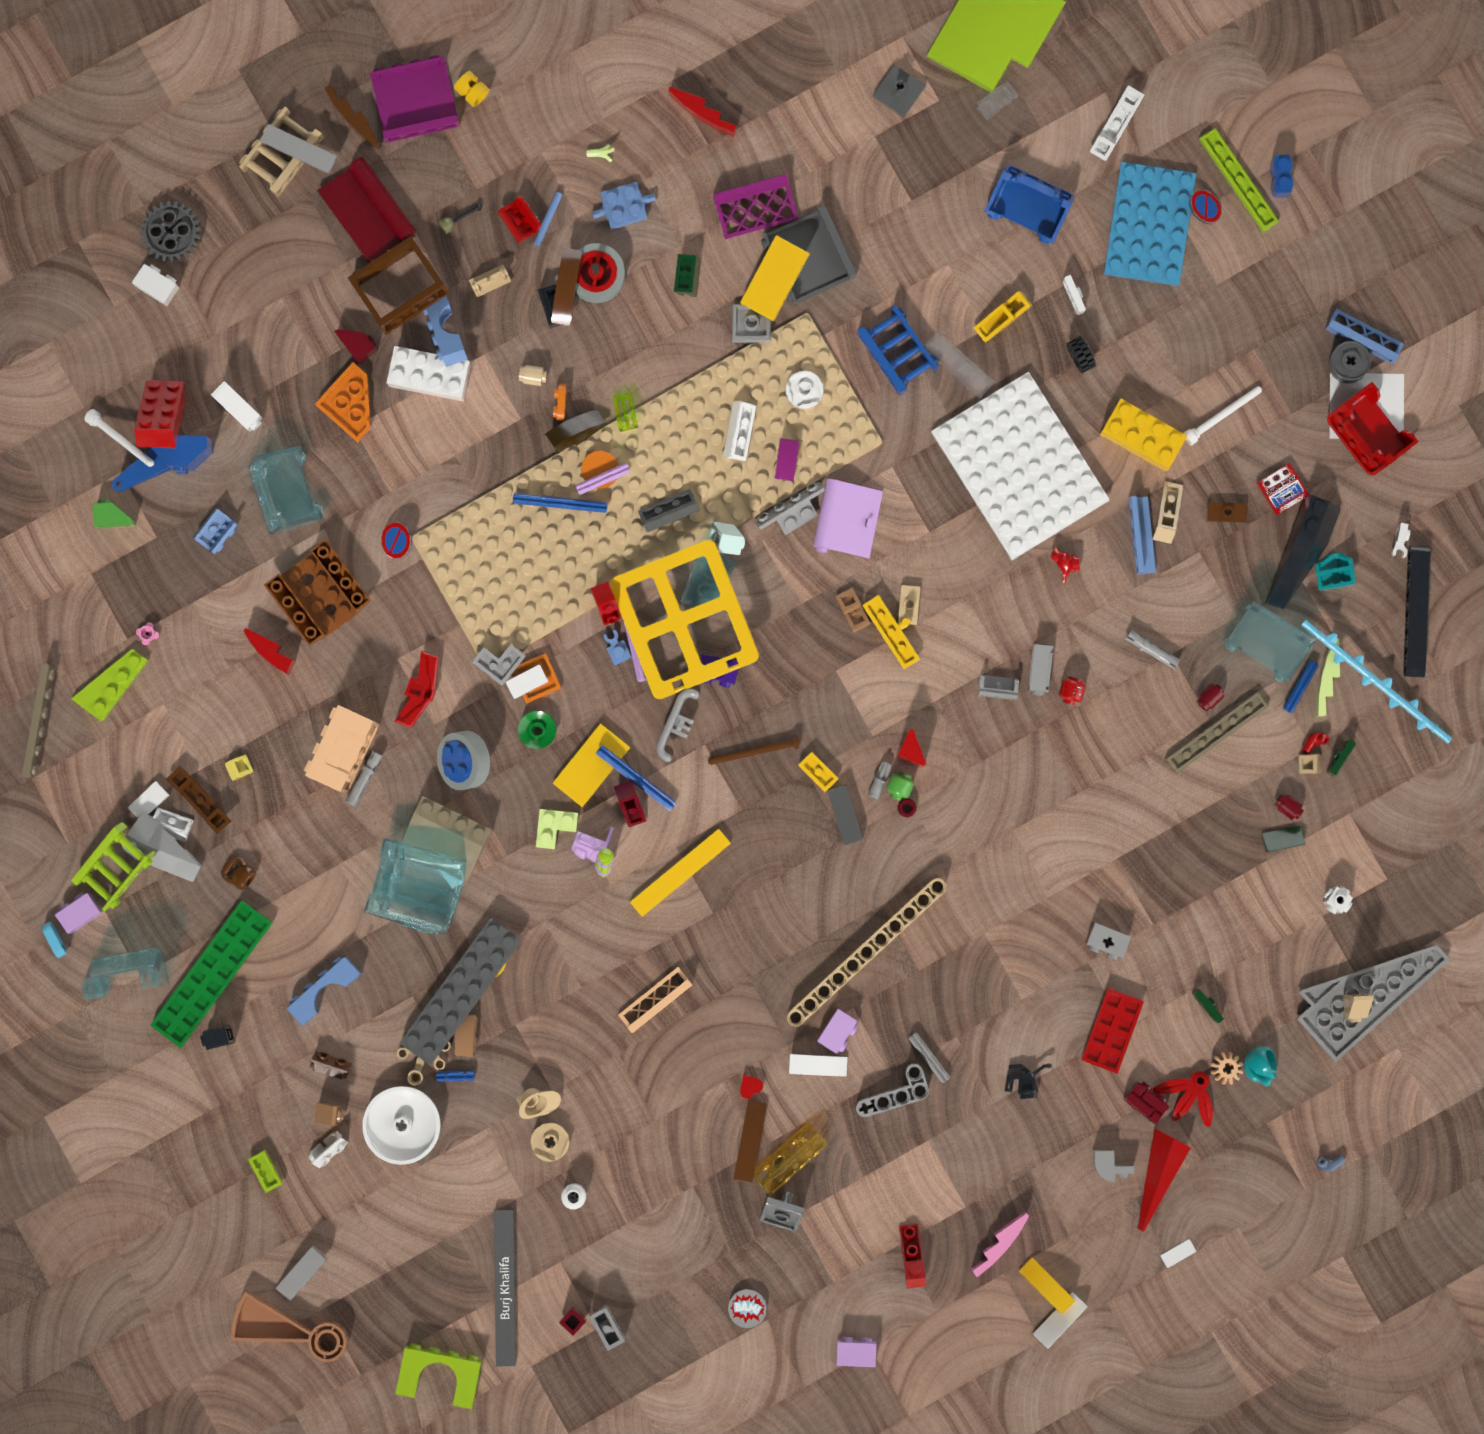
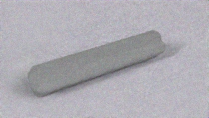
M918 1033L909 1037L911 1043L942 1083L946 1082L950 1078L948 1073Z

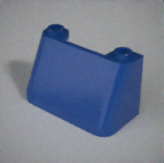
M1006 165L984 212L988 213L987 216L994 220L1005 217L1036 232L1039 241L1042 243L1053 244L1075 196L1017 167Z

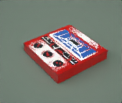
M1290 463L1256 483L1276 516L1309 495Z

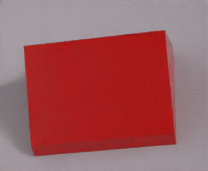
M910 729L896 757L922 768L927 764L913 729Z

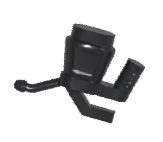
M1022 1064L1009 1065V1069H1021L1025 1073L1007 1075L1004 1091L1012 1092L1014 1080L1019 1079L1018 1094L1020 1099L1038 1098L1037 1093L1039 1090L1035 1075L1044 1068H1051L1052 1064H1044L1034 1072H1031Z

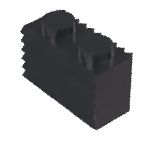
M230 1025L205 1030L202 1033L203 1035L200 1036L202 1046H206V1050L235 1043Z

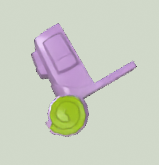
M612 826L605 842L590 835L577 832L572 845L574 855L584 860L587 858L594 862L596 872L601 877H605L611 872L612 863L614 862L613 852L607 849L614 831Z

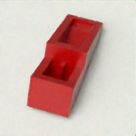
M245 628L244 633L255 650L275 668L289 675L296 661L279 653L282 646Z

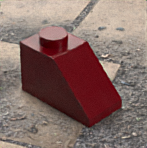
M340 329L334 331L358 364H361L377 352L374 347L377 343L371 335L367 337L362 332Z
M632 780L614 786L628 827L646 822L647 820Z

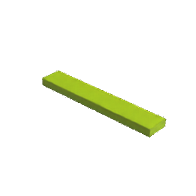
M1214 128L1200 137L1199 141L1262 233L1279 222L1278 218L1217 129Z

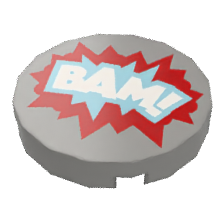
M753 1289L739 1290L733 1294L729 1301V1316L740 1327H755L762 1322L766 1315V1302L763 1296Z

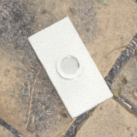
M1071 275L1066 276L1062 283L1076 315L1083 314L1086 310L1081 299L1083 294L1079 287L1076 288Z

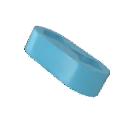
M52 922L42 925L41 929L56 957L60 958L66 955L67 950Z

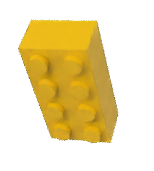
M1123 399L1118 401L1100 433L1101 436L1165 472L1169 470L1187 438V435Z

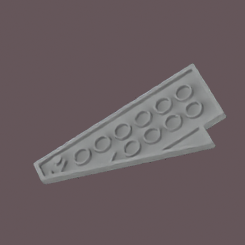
M1433 945L1302 989L1298 993L1310 1006L1296 1019L1332 1060L1337 1062L1450 959L1438 945ZM1343 995H1373L1368 1018H1362V1022H1350V1019H1345Z

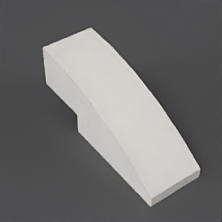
M790 1054L789 1074L847 1076L848 1057Z

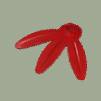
M1197 1071L1191 1075L1190 1079H1173L1153 1088V1092L1156 1094H1173L1187 1090L1179 1099L1174 1109L1172 1120L1177 1121L1182 1118L1192 1107L1197 1097L1202 1121L1206 1127L1211 1126L1213 1109L1209 1094L1206 1091L1209 1085V1077L1205 1072ZM1198 1077H1201L1203 1079V1083L1201 1085L1197 1083Z

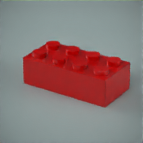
M146 380L134 428L137 447H176L187 400L184 382Z

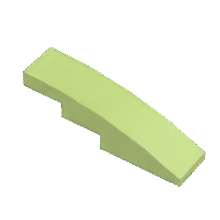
M1337 638V641H1336V644H1337L1338 646H1339V638ZM1329 648L1324 657L1318 678L1315 717L1326 716V697L1333 696V678L1340 677V663H1334L1335 653Z

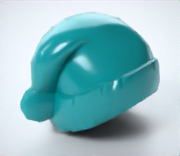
M1259 1046L1246 1055L1243 1064L1246 1076L1253 1082H1260L1266 1087L1270 1086L1272 1080L1277 1077V1062L1273 1050L1269 1047Z

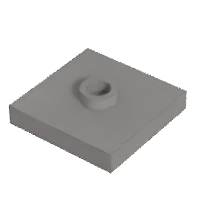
M733 304L732 342H771V320L742 304Z

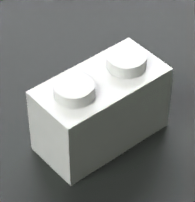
M144 264L132 284L160 303L168 306L179 289L177 284H175L177 280L169 275L164 277L160 274L161 270L152 264L150 267Z

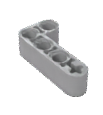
M916 1063L907 1065L905 1075L908 1085L860 1099L855 1106L857 1113L862 1117H868L925 1099L928 1096L929 1089L922 1068ZM917 1067L919 1075L914 1078L910 1077V1068ZM919 1085L925 1088V1093L922 1096H917L914 1092L915 1088ZM900 1091H904L907 1095L903 1102H899L896 1099V1094ZM886 1097L888 1105L886 1107H879L877 1103L879 1098ZM874 1099V1105L877 1110L873 1111V1107H870L866 1113L863 1110L859 1111L862 1103L871 1105L870 1100Z

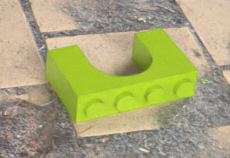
M410 1343V1346L406 1345L395 1394L415 1398L422 1370L429 1364L443 1363L454 1371L457 1379L453 1406L473 1408L482 1360H479L478 1356L467 1354V1357L459 1356V1352L455 1351L443 1353L440 1352L439 1348L429 1347V1350L423 1349L421 1345Z

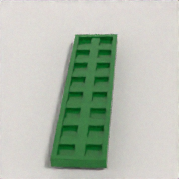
M241 900L150 1026L175 1045L183 1048L273 925V922Z

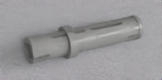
M1132 629L1125 638L1126 641L1137 646L1141 652L1145 651L1173 670L1180 662V659L1152 643L1148 637L1144 638Z
M372 751L365 766H362V771L345 802L354 807L357 806L370 779L376 774L377 766L383 758L382 755Z

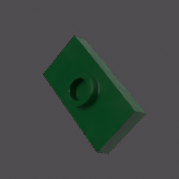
M1349 739L1341 750L1337 749L1332 757L1334 761L1327 771L1328 774L1331 776L1338 774L1355 747L1356 742Z
M1200 989L1192 992V995L1215 1023H1220L1224 1020L1215 1008L1217 1004L1211 997L1207 998Z

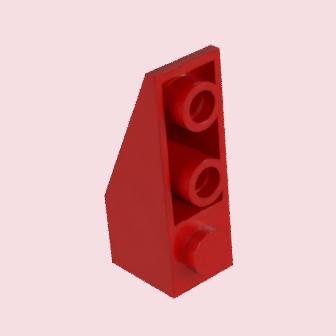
M918 1224L899 1226L906 1287L907 1289L925 1287L926 1276Z

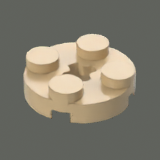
M553 1122L544 1123L536 1128L531 1137V1146L534 1154L539 1159L547 1162L563 1157L568 1151L570 1144L569 1134L561 1125ZM553 1137V1141L556 1142L555 1146L547 1147L545 1139Z

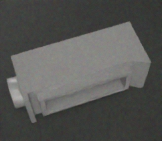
M1033 645L1028 691H1032V695L1044 696V693L1049 692L1046 688H1049L1053 655L1050 651L1054 646Z

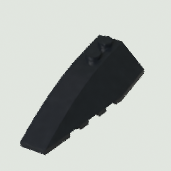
M1314 495L1305 496L1265 603L1284 610L1327 547L1341 511L1340 508Z

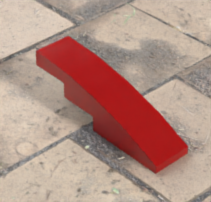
M669 87V96L684 110L710 127L730 136H735L737 125L720 120L721 112L705 107L706 99Z

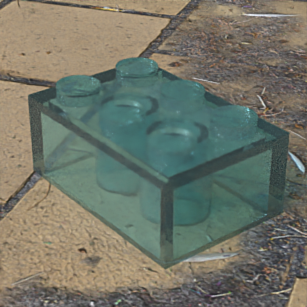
M720 555L729 579H731L736 560ZM704 556L695 560L680 601L681 604L692 608L720 596L708 561Z

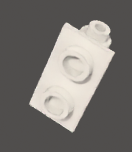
M339 1131L332 1132L323 1140L327 1145L325 1148L322 1144H318L310 1151L308 1157L313 1165L318 1168L325 1166L335 1154L343 1151L348 1141L342 1138Z

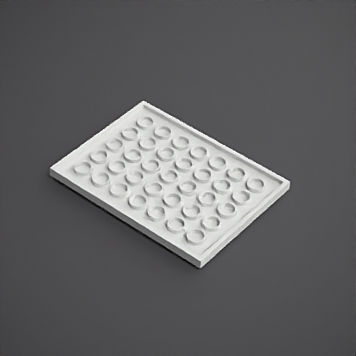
M1029 372L931 431L1011 560L1016 559L1110 501Z

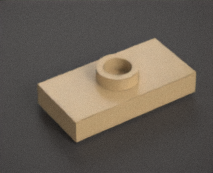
M901 585L898 623L904 618H910V625H917L921 587Z

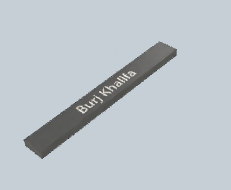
M514 1209L494 1210L496 1367L516 1366Z

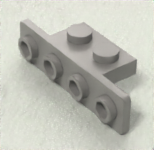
M819 481L811 483L805 490L793 494L787 501L778 503L774 509L760 514L754 522L762 530L777 521L783 533L787 535L818 516L810 500L824 492L825 488Z

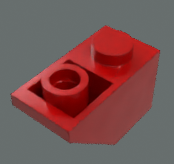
M609 582L591 587L592 596L603 625L613 624L617 620L622 619Z

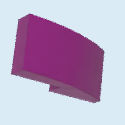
M780 438L775 479L794 481L799 441Z

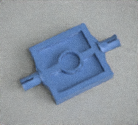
M637 182L600 192L603 201L602 209L592 211L594 219L605 216L612 230L646 220L645 204L656 201L654 193L643 196L638 189Z

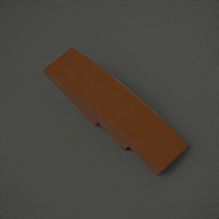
M331 84L324 87L335 108L348 125L375 149H381L362 111L354 114L347 98L339 101Z
M748 1100L733 1180L751 1184L753 1182L767 1107L766 1103Z

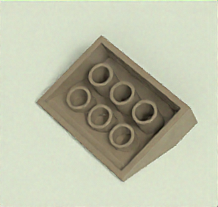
M422 796L399 848L468 882L493 830Z

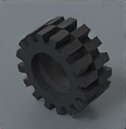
M1081 336L1066 343L1068 353L1073 359L1076 368L1079 369V372L1083 374L1096 367L1094 356L1088 344L1085 343Z

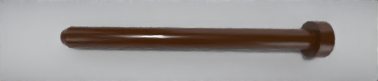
M797 735L792 736L790 740L710 757L708 763L709 765H714L789 747L798 749Z

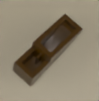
M593 410L561 423L545 433V435L559 454L573 443L576 446L605 427L607 423L597 410Z

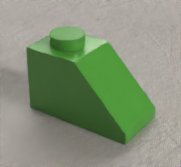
M108 499L98 500V503L92 504L94 527L97 529L136 526L132 518L114 503L109 502Z

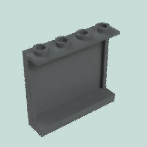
M825 205L819 207L818 211L767 234L764 232L762 235L761 243L765 250L770 248L777 235L810 253L787 296V300L789 302L792 301L794 305L856 278L857 273Z

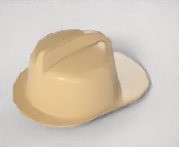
M529 1088L516 1097L519 1104V1115L523 1119H529L549 1114L560 1105L561 1096L553 1090L541 1092L538 1089Z

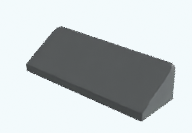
M691 489L641 509L638 513L646 532H650L698 512L699 507Z
M843 785L827 790L844 846L863 840L847 786Z

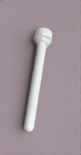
M1259 386L1255 387L1198 428L1185 431L1183 434L1187 435V443L1191 446L1195 444L1202 433L1260 394L1262 388Z
M91 409L86 413L84 420L89 425L101 428L147 466L152 467L154 465V461L105 423L98 411Z

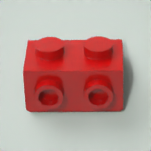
M522 196L517 197L514 202L499 209L497 212L518 244L536 235L542 227L540 220L533 214L529 204Z

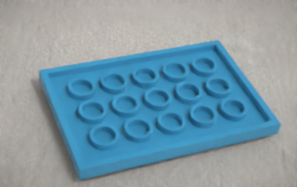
M1127 162L1120 163L1103 275L1174 286L1180 285L1196 173Z

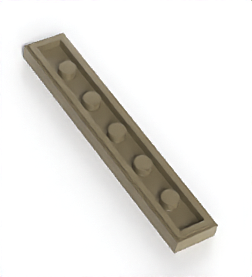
M1258 691L1165 758L1175 774H1178L1268 708L1269 705Z

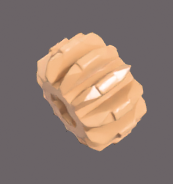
M1224 1052L1220 1053L1221 1059L1215 1056L1214 1059L1217 1061V1064H1210V1066L1216 1067L1215 1070L1211 1071V1074H1217L1214 1079L1216 1081L1221 1079V1084L1224 1085L1227 1079L1229 1084H1233V1078L1239 1081L1240 1078L1236 1074H1243V1070L1238 1069V1067L1243 1066V1063H1236L1239 1060V1056H1235L1232 1059V1052L1227 1054V1058ZM1226 1063L1227 1065L1231 1066V1068L1228 1069L1229 1073L1223 1071V1068H1225Z

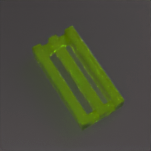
M631 391L627 392L628 394L621 393L620 396L613 395L620 432L638 428ZM626 399H629V404H630V409H631V415H632V421H633V424H632V425H630V423H629V417H628L627 406H626ZM618 401L622 402L626 426H623Z

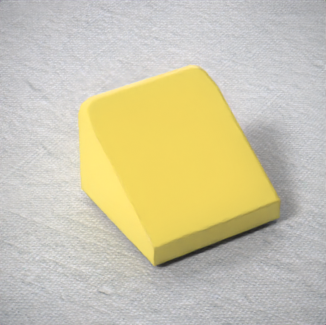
M246 754L225 763L232 781L254 772Z

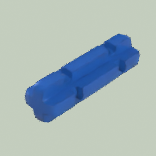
M463 1070L438 1071L436 1076L438 1082H445V1080L473 1081L475 1073L473 1070H466V1072Z

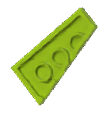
M131 649L71 699L103 722L149 660L134 649Z

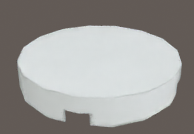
M810 371L794 373L786 384V396L789 402L797 408H812L822 398L823 383L817 375Z

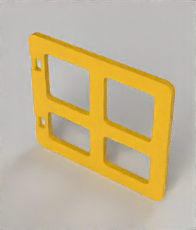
M702 541L611 579L610 587L655 698L663 699L758 660L759 652L714 541ZM704 556L708 561L720 596L689 610L682 611L667 576V571ZM651 577L655 581L668 616L664 620L642 627L627 592V587ZM726 610L741 645V651L703 665L689 632L688 625ZM673 631L689 670L687 673L664 681L660 676L648 641ZM736 657L738 664L729 667L727 661ZM682 679L684 685L674 688L672 682Z

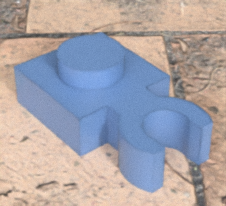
M614 629V638L608 639L607 635L604 634V639L607 643L611 644L606 649L616 666L632 658L624 640L618 642V633Z

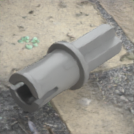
M884 761L881 763L876 777H873L874 782L868 796L879 800L884 785H887L886 780L892 768L890 763Z

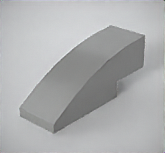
M313 1245L275 1289L287 1300L291 1301L328 1258Z

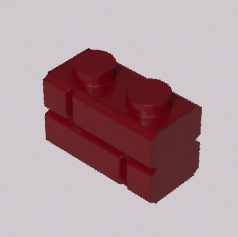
M1144 1081L1142 1084L1136 1082L1123 1100L1153 1124H1157L1169 1108V1105L1166 1104L1168 1100L1159 1093L1157 1096L1151 1092L1153 1088Z

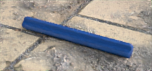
M514 493L513 495L514 504L606 513L608 507L606 502L521 493Z
M603 745L597 750L596 754L627 779L632 780L636 786L669 811L674 808L676 801Z

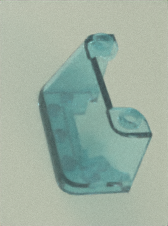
M300 446L258 455L249 463V474L270 535L280 534L323 519V508L317 502H312L301 467L306 461V455Z
M1249 601L1241 610L1222 642L1226 644L1224 647L1233 653L1235 650L1243 652L1270 669L1274 674V679L1281 683H1284V681L1287 683L1316 641L1258 603Z

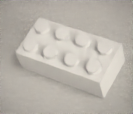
M394 346L387 384L393 388L464 402L471 363L465 360L446 367L443 360L439 361L437 354Z

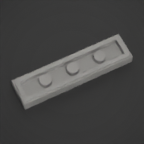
M270 124L267 125L260 140L261 143L329 175L338 158L336 155Z

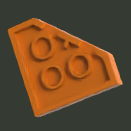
M352 362L315 405L359 443L371 429L368 375Z

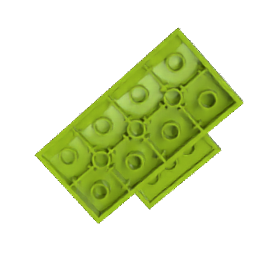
M958 0L928 52L927 57L988 92L993 93L1011 60L1029 68L1066 1Z

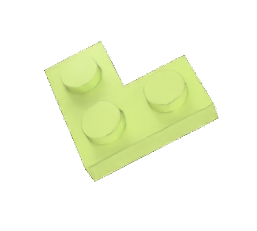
M540 809L536 847L555 849L557 830L576 832L578 813Z

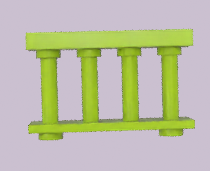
M123 822L113 827L71 880L76 886L82 882H87L107 901L106 905L102 908L104 912L110 908L115 909L121 902L119 898L144 868L147 869L154 862L152 858L156 854V852L152 851L145 856L125 838L124 832L128 827ZM115 843L123 845L140 861L135 869L114 851L113 845ZM104 856H109L129 874L124 882L103 864L102 859ZM94 869H98L118 888L113 896L92 877L91 872Z

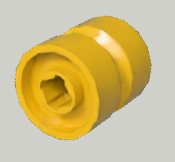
M471 71L463 74L454 85V90L461 96H466L465 100L472 107L480 104L490 91L483 82H478V78Z

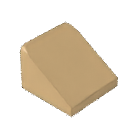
M1321 754L1299 755V774L1322 773Z

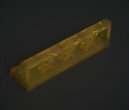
M808 1122L755 1169L754 1178L771 1196L829 1144ZM809 1130L814 1133L808 1139H803L804 1134ZM793 1144H797V1149L794 1152H789V1148ZM778 1157H783L779 1165H774ZM763 1170H768V1174L761 1180L758 1175Z

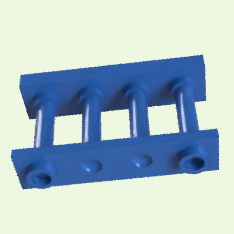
M894 305L891 309L893 312L892 316L871 330H866L863 326L857 330V335L900 396L906 392L907 388L905 386H907L909 381L930 367L935 373L938 370L937 365L939 363L933 354L929 355L905 320L907 316L902 308L898 309ZM896 321H899L904 330L883 345L879 344L877 346L873 340L875 336ZM909 336L915 346L893 361H887L884 356L885 352ZM920 352L926 361L905 376L898 377L895 372L897 370L896 367Z

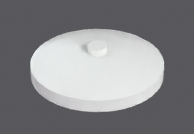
M406 1086L389 1088L378 1094L368 1105L363 1117V1134L368 1147L380 1159L392 1164H410L425 1157L437 1143L441 1129L440 1115L434 1102L422 1091Z

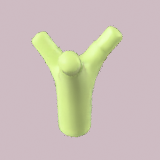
M607 144L600 149L587 150L586 153L587 157H602L612 162V159L607 154L615 149L610 148V145Z

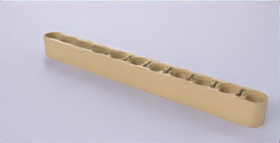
M936 878L925 885L788 1012L787 1021L789 1024L795 1027L803 1024L946 891V883L942 879ZM936 881L942 884V890L938 893L932 889V884ZM922 894L928 897V903L924 906L918 903V897ZM908 907L914 910V916L910 919L904 916V910ZM894 920L900 924V929L896 932H893L889 927L890 923ZM880 933L886 937V942L882 945L877 944L875 941L876 936ZM864 947H869L872 950V954L868 958H864L861 955V950ZM850 960H855L858 964L857 969L854 971H850L847 968V963ZM836 973H841L844 977L840 984H836L833 981V975ZM822 986L829 988V994L826 997L819 995L818 991ZM807 999L815 1001L814 1009L807 1010L804 1007ZM793 1012H798L801 1015V1020L798 1023H793L790 1020V1015Z

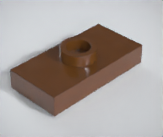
M1208 502L1207 522L1246 523L1247 503Z

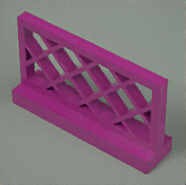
M787 174L713 194L725 239L798 219ZM783 187L786 188L787 192L784 201L774 196L777 189ZM761 193L770 196L766 206L756 201ZM756 195L754 200L750 198V196ZM743 198L752 201L748 211L738 207L740 200ZM772 198L782 203L777 213L767 208ZM728 203L734 207L729 217L722 213L720 205ZM754 203L764 208L759 218L749 213ZM784 205L791 208L792 217L784 218L779 215ZM736 208L746 213L741 223L731 218ZM766 210L776 215L771 223L761 220ZM747 215L757 220L753 228L742 225ZM729 220L739 225L735 233H727L726 225Z

